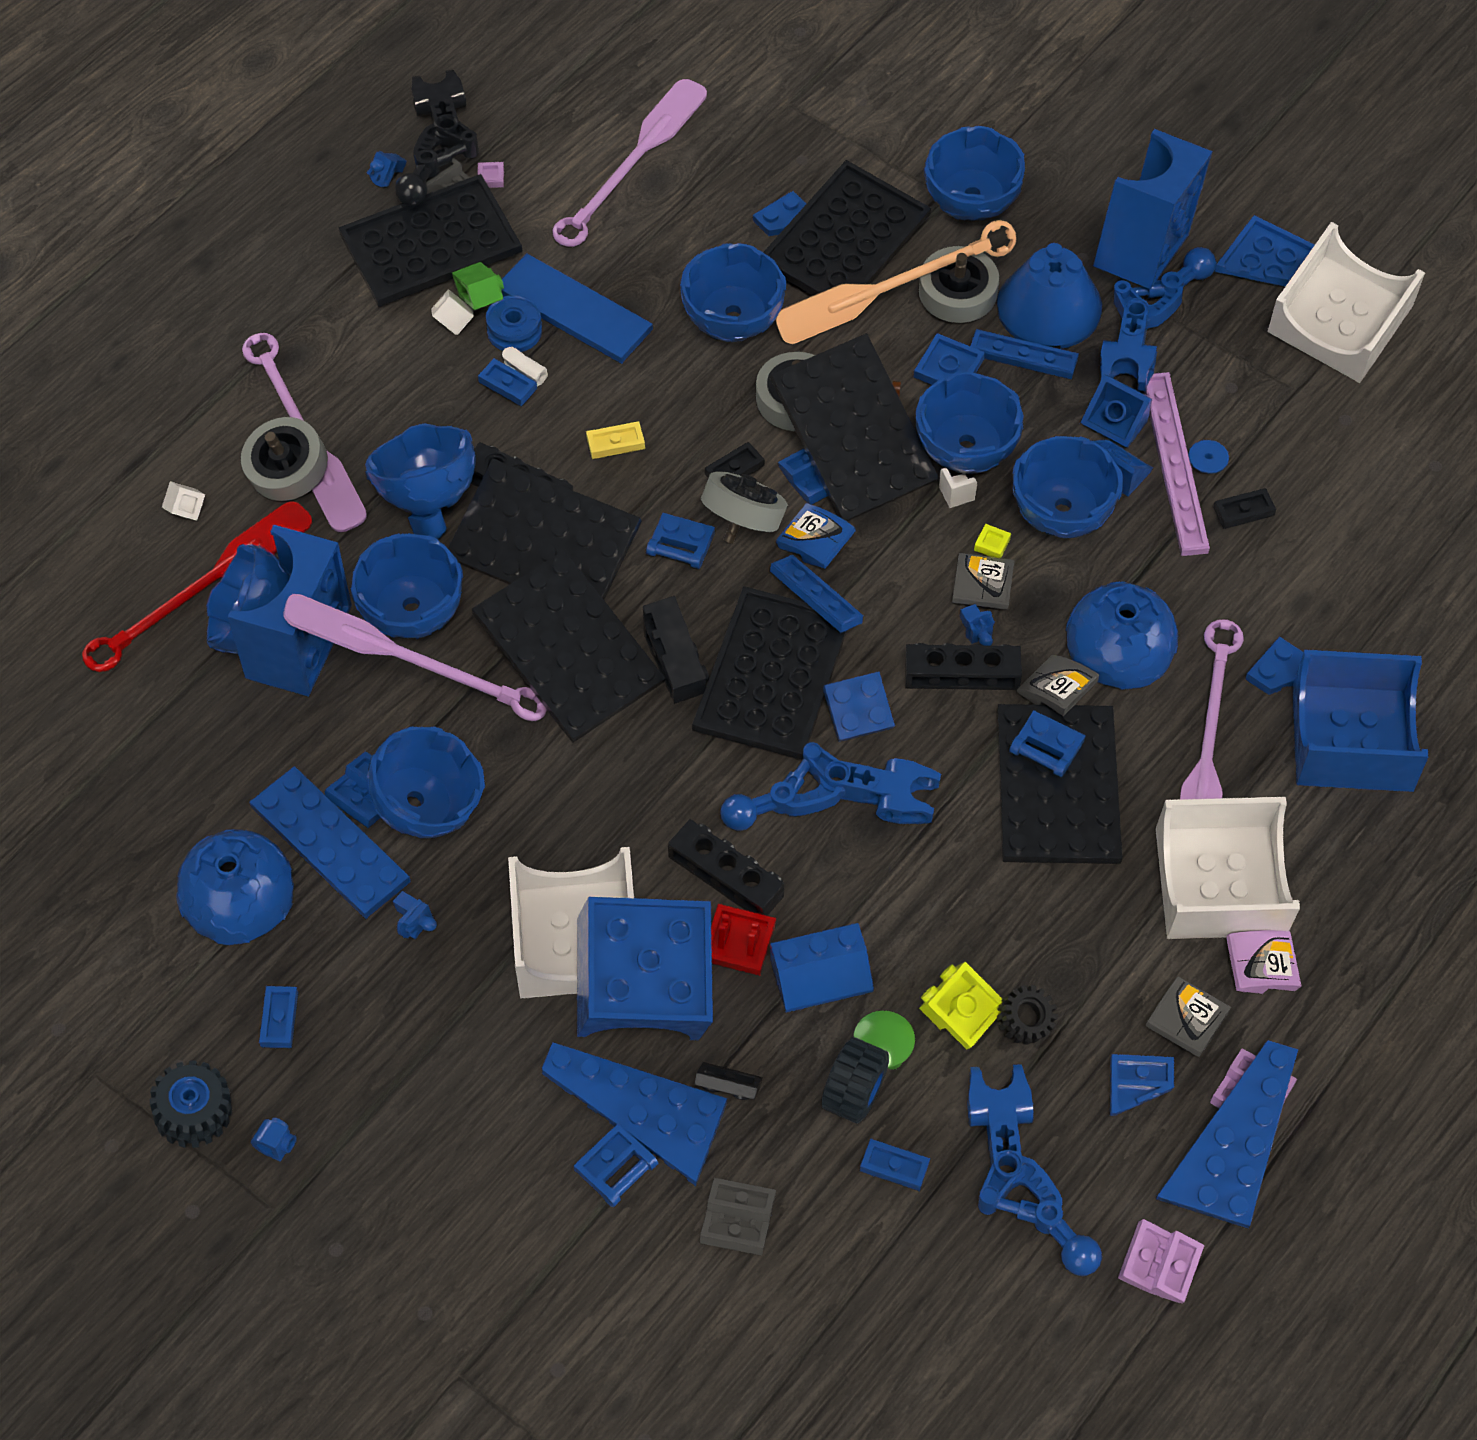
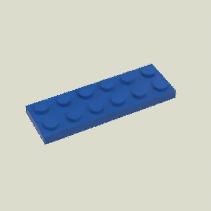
M295 766L250 801L251 808L365 919L411 882L410 876Z

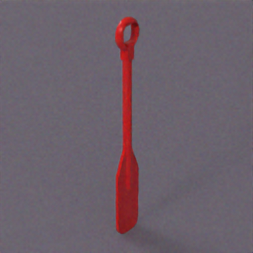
M287 502L233 539L222 553L214 568L125 632L122 630L112 638L100 637L90 641L82 652L85 665L97 672L108 671L114 668L120 662L122 650L132 643L131 640L218 578L223 577L229 564L237 554L239 545H260L275 554L277 549L274 537L270 532L273 525L304 533L312 525V517L309 512L297 502ZM100 645H108L115 653V656L104 661L105 664H97L93 657L89 656L90 652L100 648Z

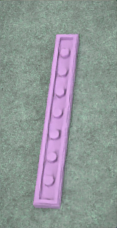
M1169 372L1153 374L1144 392L1146 396L1152 398L1149 415L1181 556L1208 554L1210 547Z

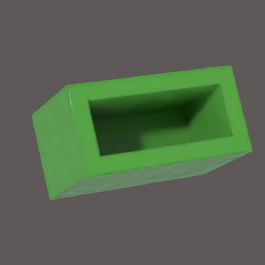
M479 262L452 272L459 297L474 310L503 299L501 290L504 289L501 277L483 263Z

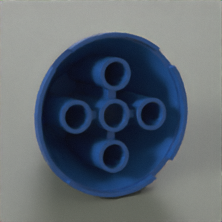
M1051 243L1046 248L1035 252L1004 282L997 299L999 319L1013 337L1045 346H1060V349L1074 346L1087 339L1097 328L1102 314L1100 294L1084 268L1082 261L1076 254L1066 248H1062L1058 243Z

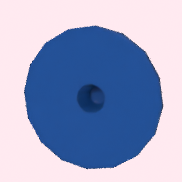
M1201 440L1195 443L1190 448L1188 454L1192 466L1200 472L1208 474L1222 471L1229 461L1228 451L1225 447L1212 440Z

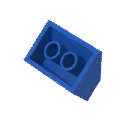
M859 923L770 943V961L786 1013L874 992L867 949Z

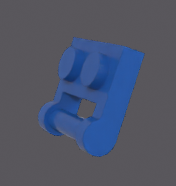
M662 513L652 539L648 542L646 554L654 557L656 554L689 563L691 567L700 569L714 537L715 527ZM661 543H665V544H669V545L676 546V547H679V548H683V549H686V550H690V551H693L694 553H690V552L683 551V550H680V549H676V548H673V547L665 546V545H662Z
M1033 710L1019 735L1013 740L1009 752L1017 756L1021 754L1054 770L1053 774L1063 777L1084 743L1085 735ZM1026 742H1029L1053 755H1056L1061 759L1058 760L1048 754H1045L1027 745Z
M618 1123L574 1165V1171L593 1187L611 1207H615L621 1201L620 1196L648 1169L652 1171L659 1163L651 1152ZM633 1155L639 1158V1161L614 1186L610 1187L605 1183Z

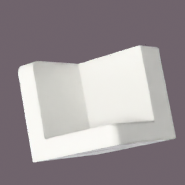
M449 289L432 308V316L456 335L461 332L474 316L473 309Z
M943 468L940 473L939 488L949 508L974 501L977 481L974 477L968 479L966 474L951 477L948 469Z
M170 481L162 508L172 514L197 521L205 494L197 489Z

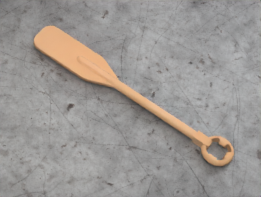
M993 221L984 228L980 240L877 284H841L781 309L776 318L779 333L785 342L794 344L851 321L879 294L955 263L956 256L959 253H965L969 257L985 251L991 256H1005L1015 246L1016 232L1013 226L1006 221ZM1002 225L1007 228L1005 232L1010 242L1007 247L1004 245L997 248V252L991 250L992 245L987 236L990 230L994 232L1000 229Z

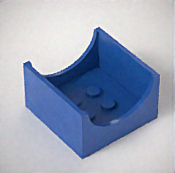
M1154 129L1151 133L1140 181L1127 180L1120 177L1115 180L1093 266L1152 289L1189 236L1213 151Z
M273 525L270 532L274 537L279 560L289 571L290 579L282 592L268 604L249 611L231 610L228 620L246 679L309 697L334 643L290 625L285 620L283 613L286 601L290 595L300 594L348 614L352 606L338 542Z
M1304 650L1292 686L1297 785L1414 792L1428 759V749L1420 750L1416 730V694L1419 672L1422 665L1421 656Z
M588 897L577 918V1037H587L594 1032L617 1028H659L687 1034L690 1040H699L713 1022L711 901Z

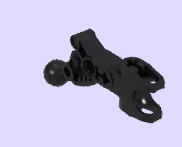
M453 69L446 70L445 79L438 83L429 84L424 82L419 75L412 77L411 90L416 115L431 114L433 124L423 130L415 144L413 154L416 169L413 173H406L396 181V196L400 202L407 206H416L424 201L428 190L425 181L427 178L438 175L440 172L439 167L452 162V158L459 154H463L466 158H475L479 154L476 132L470 130L458 121L455 109L466 107V99L461 79ZM438 145L442 147L441 149L434 151V149Z

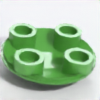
M876 1011L866 1015L859 1021L854 1031V1037L889 1052L888 1069L900 1067L911 1055L915 1044V1035L910 1023L901 1015L891 1011Z

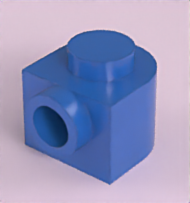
M441 511L427 516L412 514L408 517L413 533L417 535H430L438 539L447 529Z
M272 1118V1120L265 1119L252 1138L251 1144L259 1152L281 1162L284 1155L293 1149L296 1143V1136L290 1133L289 1126L278 1118Z

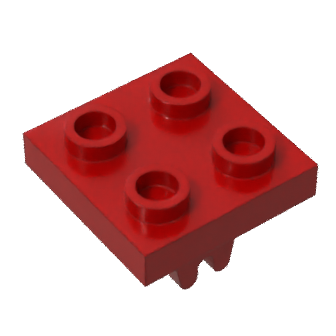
M718 904L711 925L712 964L760 976L775 929L776 918Z

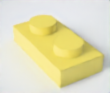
M639 421L586 431L592 459L645 449Z

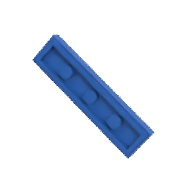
M978 329L975 331L970 346L985 352L984 359L1071 380L1079 357V353Z
M794 555L771 563L770 572L840 633L862 624L864 615Z

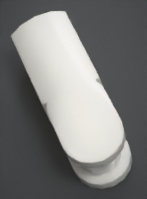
M508 347L503 350L502 356L505 365L536 381L537 386L545 381L548 376L545 367L526 357L514 347Z

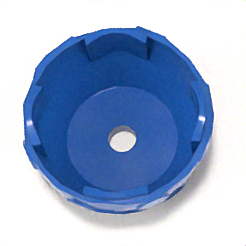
M984 126L961 127L958 130L943 135L932 145L924 168V177L928 191L934 202H937L945 213L958 220H984L1000 215L1009 208L1022 191L1021 187L1025 172L1024 153L1013 139L999 134L992 128Z
M741 243L722 244L697 254L686 265L680 284L681 297L688 316L701 331L712 338L725 342L743 341L761 332L763 333L776 320L784 302L786 279L775 260L757 250L754 246ZM730 312H737L740 315L737 317L730 316L727 314Z
M958 372L939 378L920 396L916 408V429L924 449L938 464L954 472L976 474L998 466L1003 459L1013 452L1022 435L1024 416L1019 396L1015 391L995 378L973 372ZM963 441H969L973 443L974 446L970 448H965L961 446L960 443Z
M424 423L409 427L402 434L395 436L378 447L368 456L365 465L372 485L387 502L408 513L427 516L440 512L442 507L447 506L449 508L458 502L472 481L476 455L473 449L472 437L467 430L453 426H435Z
M1055 436L1039 441L1016 460L1013 468V493L1022 516L1032 527L1052 536L1070 539L1095 531L1113 513L1115 505L1122 494L1123 475L1121 469H1119L1110 454L1102 446L1081 436ZM1066 505L1070 510L1062 512L1056 506Z
M398 533L374 542L359 556L360 558L353 571L352 586L350 588L352 598L363 618L381 633L393 638H422L431 635L437 629H441L455 614L460 604L463 578L462 568L454 555L437 538L430 535ZM410 603L419 605L414 611L404 609Z
M253 544L239 545L237 554L229 564L221 581L211 590L206 605L209 616L207 643L210 648L220 652L238 654L228 620L230 611H249L260 608L275 599L287 585L291 576L289 571L273 553L264 547Z
M1113 582L1097 587L1080 600L1067 622V647L1072 660L1098 673V682L1120 688L1121 690L1150 685L1164 675L1175 653H1177L1178 629L1174 615L1161 597L1147 587L1144 588L1126 582ZM1122 610H1129L1133 612L1135 616L1132 618H1125L1121 616L1119 612Z
M434 726L408 727L389 735L386 741L378 747L375 754L372 755L367 775L369 795H371L374 808L382 820L391 828L418 838L440 837L461 828L478 805L485 788L481 763L474 757L465 743L455 735ZM407 798H417L421 806H412Z
M232 829L207 836L188 852L179 868L176 898L180 914L198 934L212 939L218 944L249 943L251 940L268 933L278 923L285 920L291 909L294 890L291 865L277 845L255 832ZM226 862L236 863V867L230 872L220 870L221 866Z

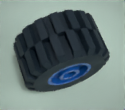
M856 1037L848 1040L838 1054L828 1076L822 1095V1108L859 1124L869 1113L879 1093L889 1064V1052Z
M183 1061L176 1063L177 1068L172 1070L171 1067L165 1069V1076L159 1075L155 1080L156 1086L151 1088V1098L149 1100L155 1126H157L158 1132L162 1137L166 1135L168 1142L173 1144L177 1140L179 1147L186 1148L187 1143H192L193 1148L199 1147V1142L205 1141L207 1145L212 1142L211 1136L215 1135L219 1138L223 1134L222 1126L227 1128L230 1123L229 1116H232V1106L227 1081L224 1076L221 1077L218 1069L210 1070L208 1063L203 1062L201 1066L197 1065V1061H189V1065L185 1066Z

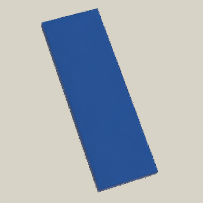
M527 253L502 278L504 289L501 292L503 297L508 295L528 297L539 307L542 319L621 364L653 330V324Z

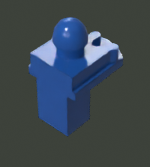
M382 151L376 152L367 174L375 185L387 187L394 172H403L407 160L397 154L383 153Z
M976 604L960 609V619L966 628L965 636L970 640L971 644L979 641L984 646H991L993 643V625L995 623L991 611L980 612Z
M402 891L393 900L397 912L404 915L397 925V931L403 938L411 936L416 939L423 929L425 931L436 929L437 922L433 918L429 906L420 899L417 900Z

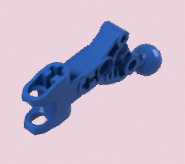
M1197 247L1188 251L1183 261V268L1178 272L1165 273L1161 280L1156 281L1152 289L1143 286L1132 288L1130 283L1124 280L1115 283L1114 305L1121 316L1122 323L1118 342L1103 341L1100 362L1101 379L1104 374L1114 378L1119 374L1127 373L1137 379L1138 391H1146L1148 383L1154 374L1157 356V346L1144 345L1147 329L1159 326L1178 309L1182 303L1183 287L1193 279L1203 280L1213 274L1217 263L1215 255L1209 249ZM1141 296L1162 298L1156 303L1149 305Z
M810 742L804 746L803 760L794 772H789L783 782L775 783L770 793L753 799L743 794L731 795L722 804L720 814L723 823L729 829L743 831L754 824L757 815L772 810L779 814L800 816L835 806L840 799L878 805L876 815L884 821L898 824L932 823L934 808L927 803L915 799L911 793L916 790L939 788L941 774L914 761L897 758L888 760L885 770L839 761L817 743ZM809 771L819 783V787L803 794H797L804 784V776ZM838 777V778H840V779H842V780H840V781H835V780H832L831 778Z
M1022 1064L1013 1065L1011 1084L1008 1088L1002 1090L991 1089L985 1084L980 1067H970V1089L967 1102L970 1127H987L991 1169L980 1191L979 1210L984 1214L990 1215L996 1212L997 1209L1017 1214V1219L1034 1223L1038 1231L1044 1234H1051L1062 1247V1262L1069 1272L1078 1276H1087L1094 1273L1102 1261V1252L1098 1243L1089 1236L1076 1235L1062 1219V1197L1047 1173L1033 1159L1024 1157L1021 1154L1018 1124L1033 1123L1032 1094ZM1001 1137L1005 1138V1141L1008 1142L1007 1150H1003V1140ZM1008 1165L1012 1167L1015 1171L1011 1173H1005L1000 1169V1167ZM1024 1185L1037 1197L1039 1204L1023 1199L1019 1203L1005 1198L1013 1188Z

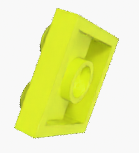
M963 962L956 967L951 964L942 972L940 978L943 982L937 988L934 985L931 986L921 996L924 1003L919 1009L940 1030L946 1028L966 1049H969L996 1020L997 1015L1001 1013V1011H998V1006L1003 1002L1001 1001L1002 998L966 962Z

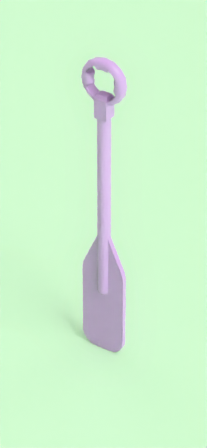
M688 79L679 80L644 119L638 144L631 154L584 208H581L574 217L563 218L554 225L553 237L556 242L566 247H574L585 241L588 236L586 224L590 220V216L646 151L675 136L706 99L707 90L704 86ZM566 225H572L577 229L583 230L579 232L575 239H568L562 234L558 235Z
M257 333L250 336L243 344V356L250 363L263 365L289 416L303 420L273 361L278 354V341L268 333ZM262 340H267L272 350L259 357H254L250 346L262 342ZM327 451L326 471L312 491L331 528L337 532H345L364 523L367 513L341 461Z
M292 594L286 601L283 612L284 618L293 627L358 653L393 655L497 697L498 701L510 705L513 711L524 720L538 721L546 714L547 709L530 688L521 687L514 690L504 685L500 687L395 644L367 621L306 596ZM521 695L537 703L536 713L525 708L523 709L519 705Z
M1229 620L1213 621L1206 627L1204 632L1205 643L1215 652L1214 668L1201 759L1183 783L1180 800L1220 799L1223 795L1212 758L1227 655L1236 652L1243 643L1242 630L1237 624ZM1219 627L1220 629L1228 631L1231 629L1234 631L1233 646L1229 647L1226 644L1220 643L1215 644L1212 641L1214 640V629Z

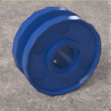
M520 295L504 296L502 300L492 303L486 312L488 339L499 350L503 351L505 348L514 347L518 351L523 352L531 349L539 342L542 335L541 312L537 304L528 297Z

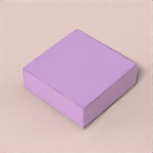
M503 162L478 163V175L482 174L489 188L504 187Z

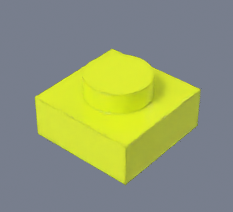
M985 524L975 543L974 551L989 557L1001 558L1010 541L1011 533Z

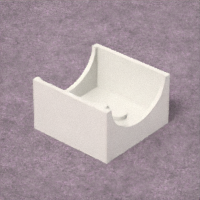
M1331 222L1276 299L1268 332L1360 383L1413 307L1425 272L1418 269L1415 274L1410 276H1395L1369 266L1345 246L1339 236L1338 225Z
M1286 797L1165 800L1156 826V838L1167 939L1222 938L1237 932L1290 930L1300 910L1299 900H1293L1290 895L1285 871L1283 823L1287 806Z
M630 847L620 848L619 854L614 859L601 866L574 872L535 870L523 865L518 860V857H508L515 968L520 999L577 994V918L588 897L634 898Z

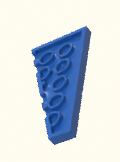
M1254 215L1217 263L1215 272L1286 287L1315 245Z
M1269 1040L1265 1043L1158 1194L1157 1200L1249 1229L1298 1049Z
M552 1043L542 1067V1074L570 1095H575L587 1104V1107L593 1112H598L609 1120L610 1124L614 1127L619 1123L648 1151L661 1158L671 1169H676L687 1177V1180L693 1185H697L726 1108L727 1098Z

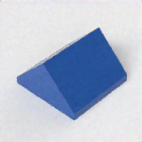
M1104 374L1080 423L1125 447H1129L1148 422L1152 398Z
M1093 441L1102 446L1110 454L1119 469H1121L1123 475L1122 493L1126 496H1129L1151 473L1153 467L1112 441Z

